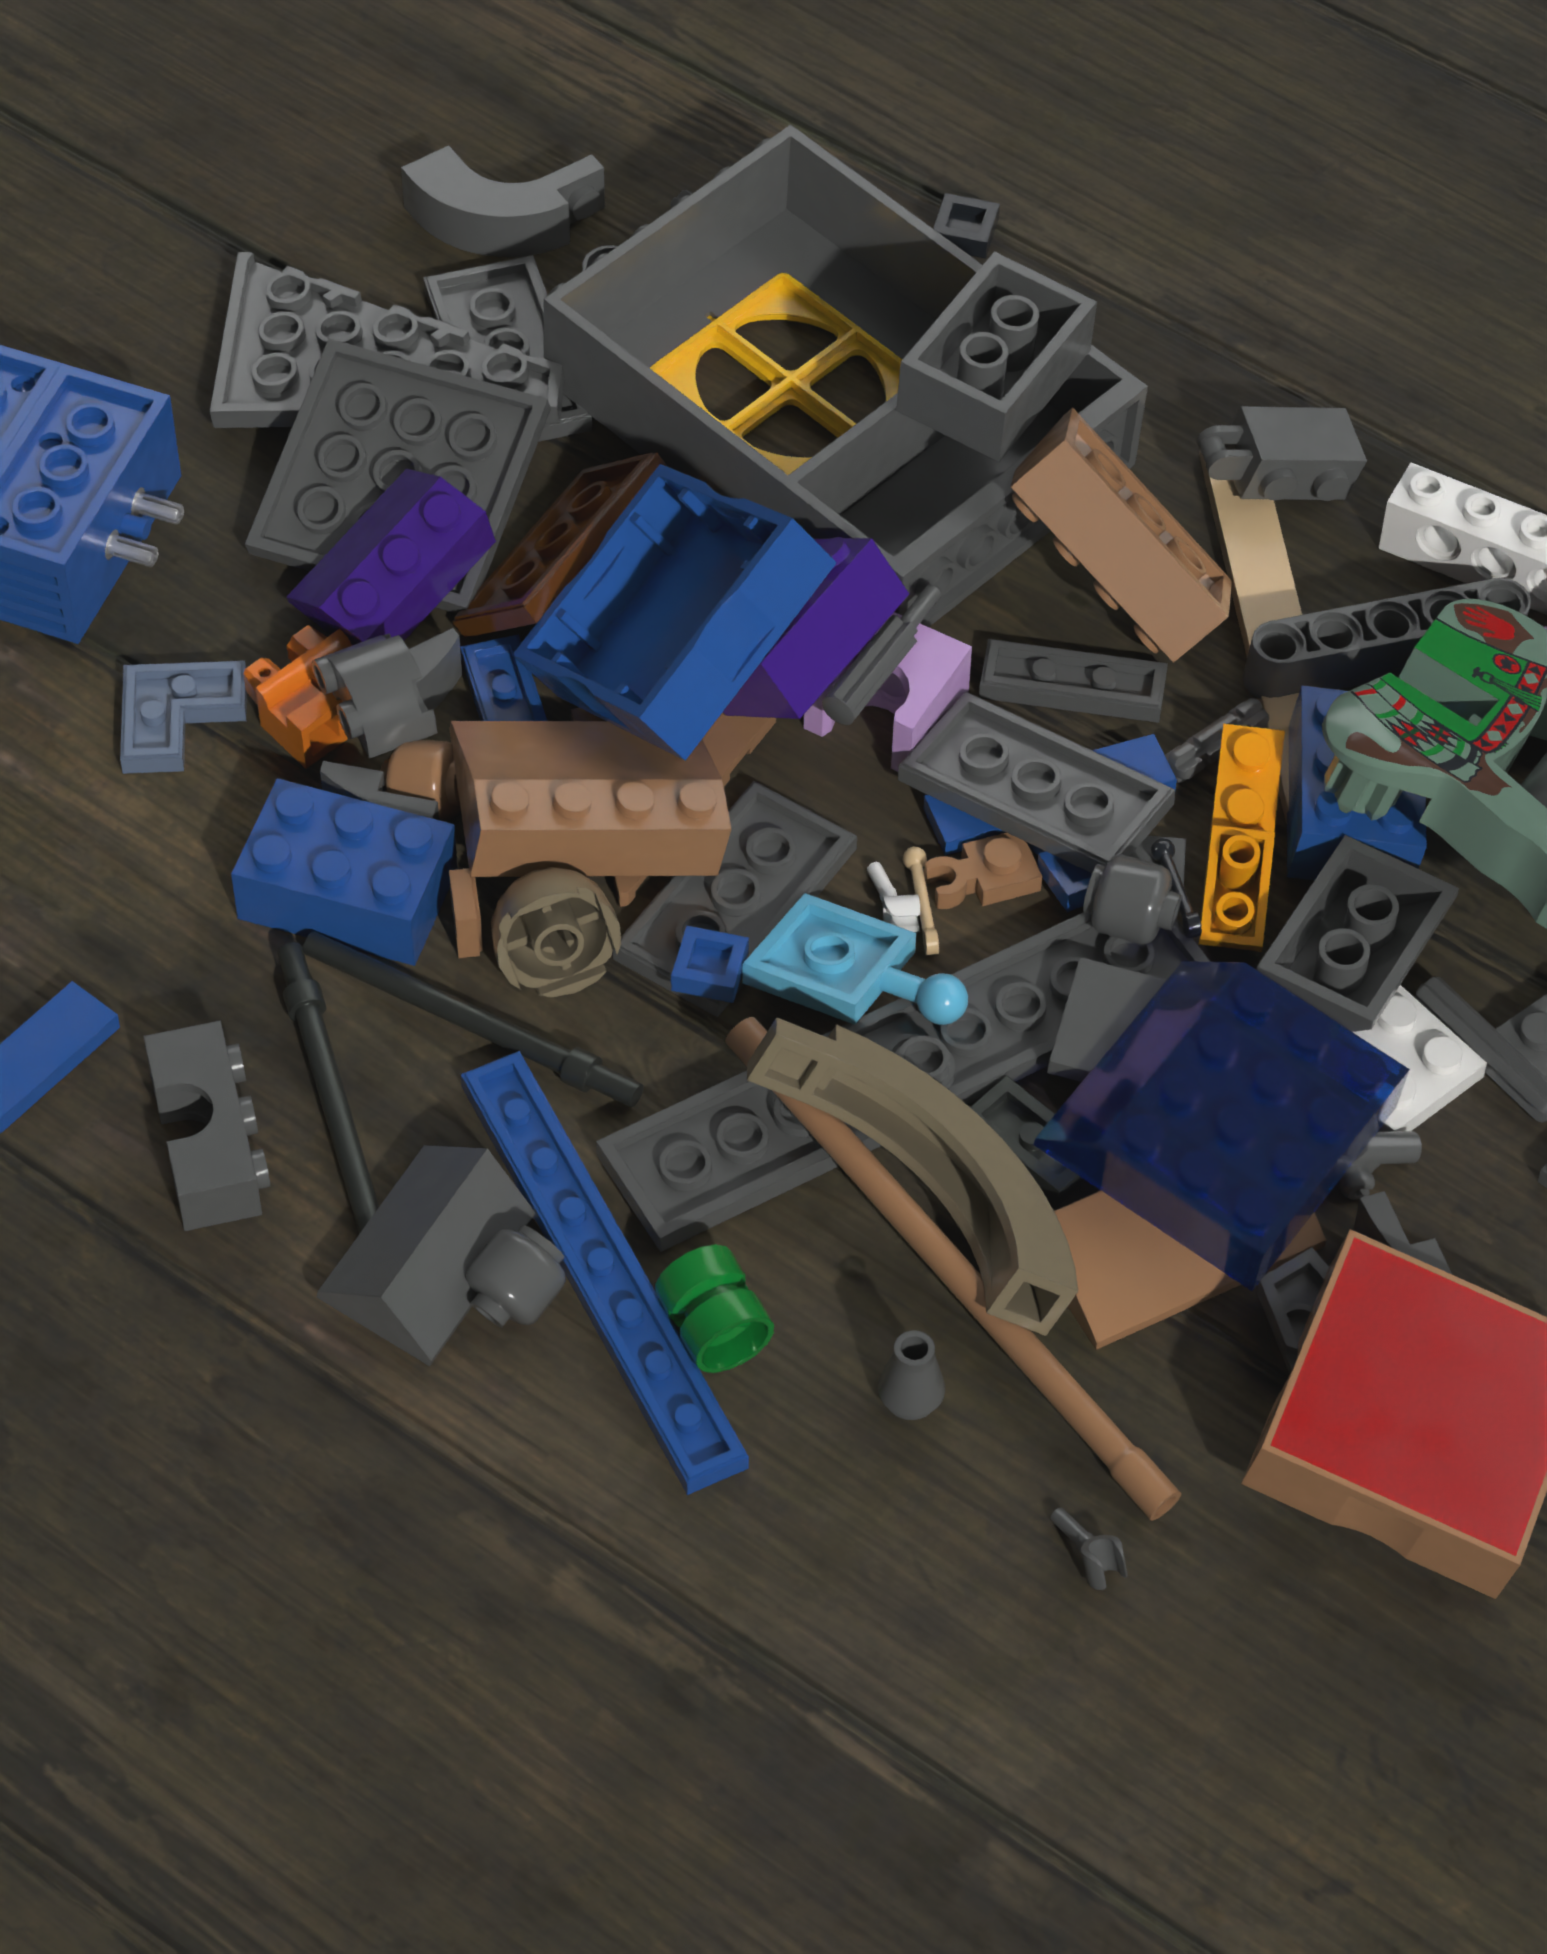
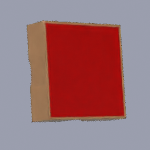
M1350 1229L1327 1270L1298 1342L1297 1359L1291 1374L1272 1406L1241 1484L1328 1524L1350 1528L1372 1536L1400 1553L1404 1558L1496 1599L1521 1565L1547 1492V1317Z

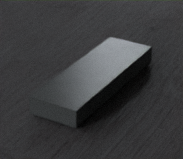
M988 639L979 698L1159 723L1168 663Z

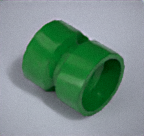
M714 1244L685 1253L673 1261L660 1274L655 1284L657 1297L668 1316L680 1328V1338L696 1366L702 1372L717 1373L727 1371L747 1362L769 1343L774 1334V1323L759 1297L752 1290L748 1289L746 1275L733 1252L727 1246Z

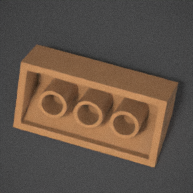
M1072 407L1016 468L1011 483V488L1015 491L1012 494V499L1029 520L1037 522L1041 519L1054 533L1053 543L1071 565L1077 566L1081 563L1096 579L1093 585L1097 593L1111 608L1117 610L1122 607L1136 622L1134 630L1145 646L1154 653L1162 650L1174 663L1229 617L1232 580Z

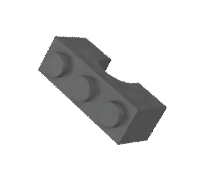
M221 1020L143 1036L161 1125L182 1120H195L207 1125L202 1131L193 1136L167 1141L172 1176L184 1231L262 1215L259 1189L268 1188L271 1185L263 1148L251 1151L247 1136L258 1134L251 1095L238 1098L235 1083L246 1081L239 1044L226 1045Z

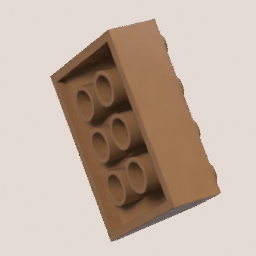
M451 721L449 730L470 877H522L531 871L550 867L573 870L584 876H718L732 829L723 780L703 739L685 761L608 721Z

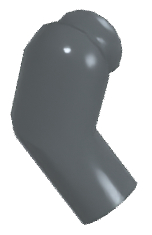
M1414 1131L1367 1132L1362 1134L1335 1161L1332 1171L1333 1182L1340 1186L1342 1195L1347 1199L1359 1200L1361 1197L1368 1196L1370 1194L1369 1189L1375 1187V1179L1371 1173L1381 1164L1416 1163L1419 1160L1422 1152V1143L1419 1135Z

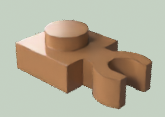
M1007 832L962 844L961 860L948 856H939L928 860L924 868L926 884L939 880L951 883L936 888L935 905L937 909L956 907L963 902L966 895L973 893L977 894L981 905L986 906L1041 891L1042 874L1028 843Z

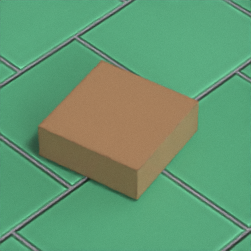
M469 868L449 870L451 905L458 958L480 956V952L483 951L476 879L475 877H470Z

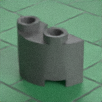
M390 633L383 636L380 635L312 660L313 673L323 694L326 695L332 692L337 701L340 699L343 701L337 704L336 708L339 721L346 736L349 739L358 737L369 759L392 751L403 743L418 741L438 733L434 710L427 709L415 680L423 678L411 651L399 635L391 637Z

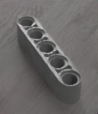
M1494 578L1268 621L1261 624L1254 631L1242 676L1244 686L1249 693L1261 699V696L1273 698L1299 693L1301 685L1337 690L1363 685L1388 673H1392L1399 678L1414 647L1449 603L1461 599H1480L1501 604L1527 616L1531 606L1530 594L1524 586L1516 581L1506 578Z

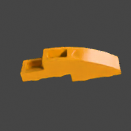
M1223 723L1203 892L1200 945L1262 952L1285 731Z

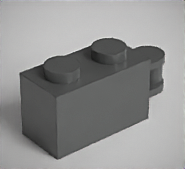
M1241 406L1232 425L1211 426L1202 431L1197 437V445L1206 462L1209 476L1215 480H1233L1240 499L1345 500L1367 462L1346 408Z

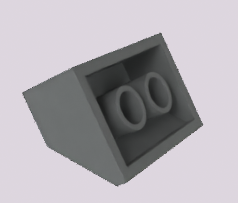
M1345 835L1257 966L1251 1002L1330 1022L1327 1035L1371 1030L1458 896L1459 888Z

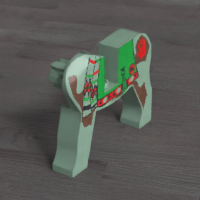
M1480 599L1456 600L1444 607L1414 647L1399 678L1392 673H1388L1341 694L1333 701L1322 723L1324 739L1335 755L1324 775V790L1334 793L1338 800L1339 810L1342 812L1354 811L1367 814L1370 820H1377L1386 815L1390 807L1396 804L1402 791L1430 798L1431 800L1419 823L1435 831L1476 869L1511 892L1525 906L1535 922L1547 929V808L1507 774L1528 736L1547 740V629L1522 613L1501 604Z

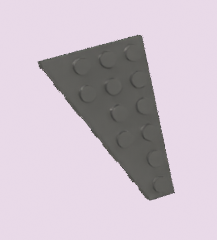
M238 252L210 407L213 428L292 427L328 338L547 398L551 410L546 423H560L565 383L562 364L539 356H527L519 349L506 344H502L499 349L471 340L469 331L431 317H418L409 309L395 304L390 310L362 301L359 291L323 278H310L303 271L289 266L282 272L255 262L253 253Z

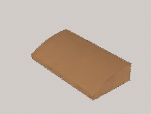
M1262 1120L1054 1211L1068 1241L1076 1269L1078 1293L1070 1302L1068 1308L1095 1350L1266 1274L1311 1247L1317 1251L1325 1247L1326 1238L1296 1174Z

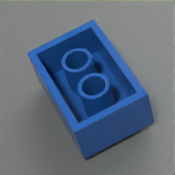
M1301 685L1289 723V811L1287 812L1288 878L1315 881L1345 835L1419 869L1427 848L1426 825L1419 823L1426 809V797L1402 791L1396 804L1390 807L1386 815L1377 820H1370L1367 814L1354 811L1342 812L1339 810L1338 800L1334 793L1324 790V775L1335 755L1324 739L1322 723L1333 701L1348 691Z
M277 778L231 873L237 918L303 937H308L311 932L315 931L356 951L415 966L449 891V870H458L455 826L444 821Z

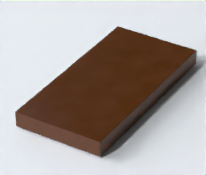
M648 453L583 469L482 584L471 601L468 610L463 609L456 614L453 624L463 637L466 638L536 624L564 587L589 562L605 538L608 530L659 464L667 466L659 454Z

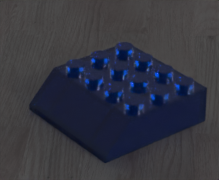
M1182 961L1035 1138L1033 1145L1253 1291L1396 1109L1410 1069L1246 963Z

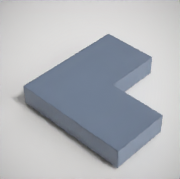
M218 661L124 665L120 754L122 773L184 771L185 723L246 721L247 692L245 690L243 674L246 662Z

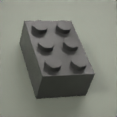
M994 251L901 361L896 411L1000 462L1090 352L1097 301Z

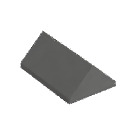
M424 1145L318 1290L316 1298L426 1365L431 1366L471 1309V1302L477 1295L469 1286L466 1278L468 1267L498 1230L511 1229L518 1231L522 1225L529 1226L535 1216L534 1210L488 1148Z

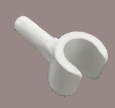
M871 863L867 867V872L883 903V921L912 932H920L918 920L920 901L918 894L897 896L896 889L892 886L881 863Z

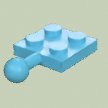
M806 893L803 894L742 964L743 984L854 1025L883 991L917 1003L921 1014L928 1021L939 1025L951 1024L957 1021L964 1014L968 1005L967 990L964 984L955 976L940 973L924 979L901 971L915 953V932Z

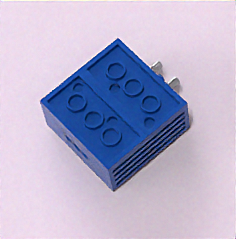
M0 345V620L79 644L128 562L131 561L148 567L155 565L158 558L157 547L141 543V541L148 538L155 518L177 525L184 515L182 504L167 500L182 476L170 395Z

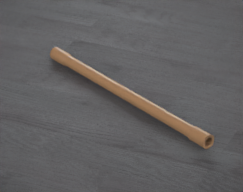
M749 1017L738 1023L729 1032L725 1042L747 1067L748 1061L766 1035L767 1030L755 1017ZM773 1091L1109 1468L1112 1478L1143 1513L1153 1521L1168 1512L1180 1499L1181 1492L1141 1448L1132 1444L1031 1330L986 1313L985 1292L981 1274L846 1123L820 1109Z

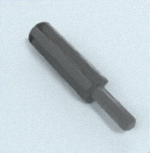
M927 585L901 618L897 615L889 617L823 699V709L832 720L842 725L852 724L915 645L917 640L914 635L918 631L916 629L917 626L942 596L940 589L936 585Z

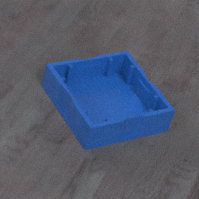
M659 464L608 530L605 538L589 562L564 587L513 653V656L559 698L686 761L837 562L793 518L745 498L739 499L722 496L716 493L706 482Z

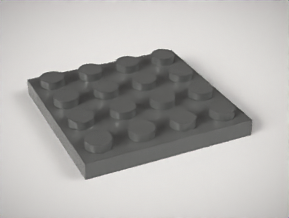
M328 338L245 542L248 553L311 571L405 469L440 476L486 511L496 540L492 547L435 607L456 614L460 610H468L471 601L484 583L551 408L548 399Z

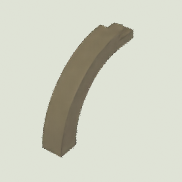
M776 1018L747 1063V1081L829 1113L858 1129L895 1155L932 1190L960 1227L979 1266L984 1285L986 1313L1046 1336L1078 1293L1076 1269L1068 1241L1057 1215L1040 1186L1006 1142L954 1093L892 1051L838 1025H835L827 1038Z

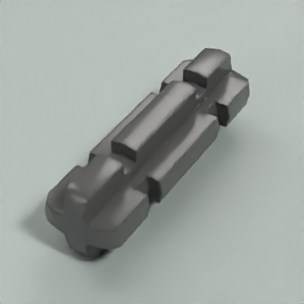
M1255 698L1242 702L1230 710L1228 714L1220 717L1187 739L1185 743L1165 754L1177 782L1183 783L1219 759L1223 723L1258 728L1267 727L1270 718L1269 714L1263 709L1261 702Z

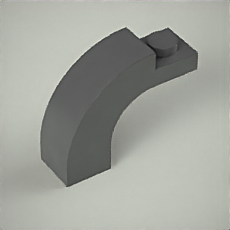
M449 145L401 167L403 200L406 211L424 230L435 238L455 248L475 254L496 257H520L561 248L570 244V224L588 218L595 212L605 208L604 167L592 154L542 178L522 183H504L480 176L471 170Z

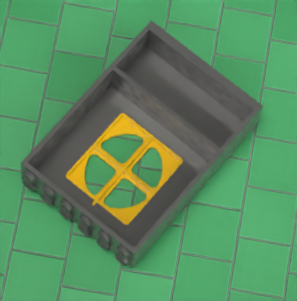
M791 124L772 138L762 140L747 156L731 167L728 166L721 169L713 180L693 194L680 198L672 209L652 223L640 226L628 240L611 252L599 255L587 269L567 283L555 286L548 296L544 298V358L562 364L565 380L563 394L585 409L588 414L639 454L658 453L667 467L706 482L716 493L722 496L739 499L745 498L789 516L813 539H833L836 537L872 538L909 592L908 597L894 612L903 616L927 585H936L940 589L941 598L920 623L927 627L934 624L1051 531L1041 519L1037 522H1032L1019 510L1012 499V494L1015 491L1011 488V483L1016 468L1063 415L1073 407L1130 469L1136 463L1148 389L1145 383L1091 345L1090 352L1000 462L896 411L901 361L981 268L982 264ZM788 320L810 324L833 333L837 340L800 368L790 371L785 370L740 336L736 330L750 322ZM712 348L724 350L770 386L766 393L731 419L725 421L717 419L708 412L700 398L695 376L700 357ZM856 355L863 356L869 360L880 377L885 393V403L857 424L810 388L848 358ZM787 405L800 408L838 437L811 458L790 457L770 453L752 446L743 439L747 433Z

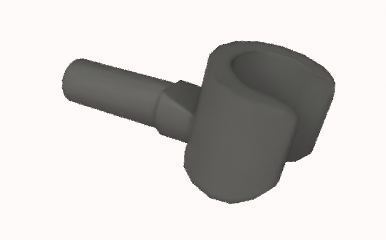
M1063 1508L1054 1510L1050 1519L1076 1544V1548L1082 1553L1086 1579L1090 1587L1096 1590L1105 1589L1104 1571L1107 1570L1117 1571L1124 1578L1128 1577L1123 1546L1118 1537L1113 1535L1094 1536L1092 1533L1087 1532Z

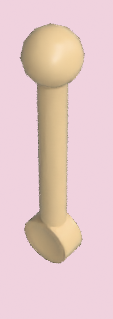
M913 846L904 852L902 860L905 867L911 870L915 894L919 896V916L923 931L925 955L939 954L938 933L934 928L923 867L927 862V855L920 847Z

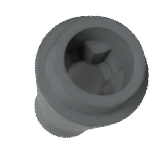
M907 1331L896 1339L894 1351L878 1381V1393L881 1401L899 1418L906 1420L924 1418L937 1409L944 1399L945 1382L935 1356L934 1342L929 1335L921 1331Z

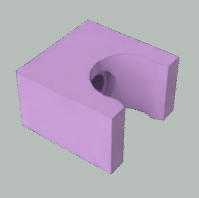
M894 612V613L892 614V615H897L899 618L902 617V615H900V614H898V613H896V612ZM919 624L916 628L918 631L914 635L917 640L915 645L866 705L887 709L895 714L891 769L897 772L898 765L965 692L969 693L972 646L922 624ZM877 632L804 714V729L821 737L832 731L835 721L824 711L822 701Z

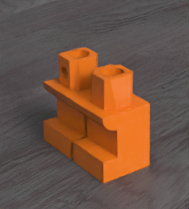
M307 625L294 634L287 644L288 659L292 661L291 663L280 669L269 658L264 659L261 657L245 668L243 673L245 690L258 705L260 726L305 769L348 740L339 721L336 708L337 704L343 701L341 699L337 701L332 692L326 695L323 694L312 669V660L352 646L349 638L341 629L326 637L313 627Z

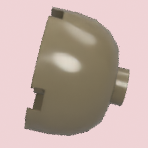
M550 867L531 871L518 878L501 895L491 919L493 949L499 968L510 984L519 989V983L525 987L536 988L539 996L552 998L574 994L596 983L607 972L604 964L611 957L613 950L615 949L616 954H618L621 946L620 923L614 908L597 883L573 870Z

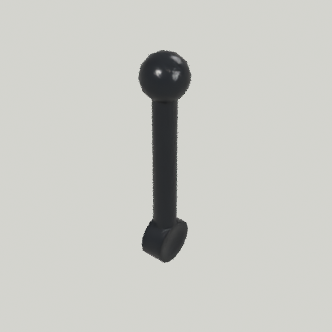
M1160 838L1152 844L1151 855L1170 871L1172 875L1171 890L1182 894L1179 911L1182 916L1186 938L1200 937L1202 933L1200 917L1196 911L1193 912L1173 860L1175 846L1170 840Z

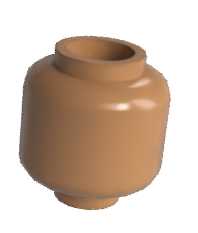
M435 740L406 742L394 749L390 759H386L383 762L380 771H384L385 791L387 793L438 801L440 821H450L459 815L461 808L452 744L450 742Z

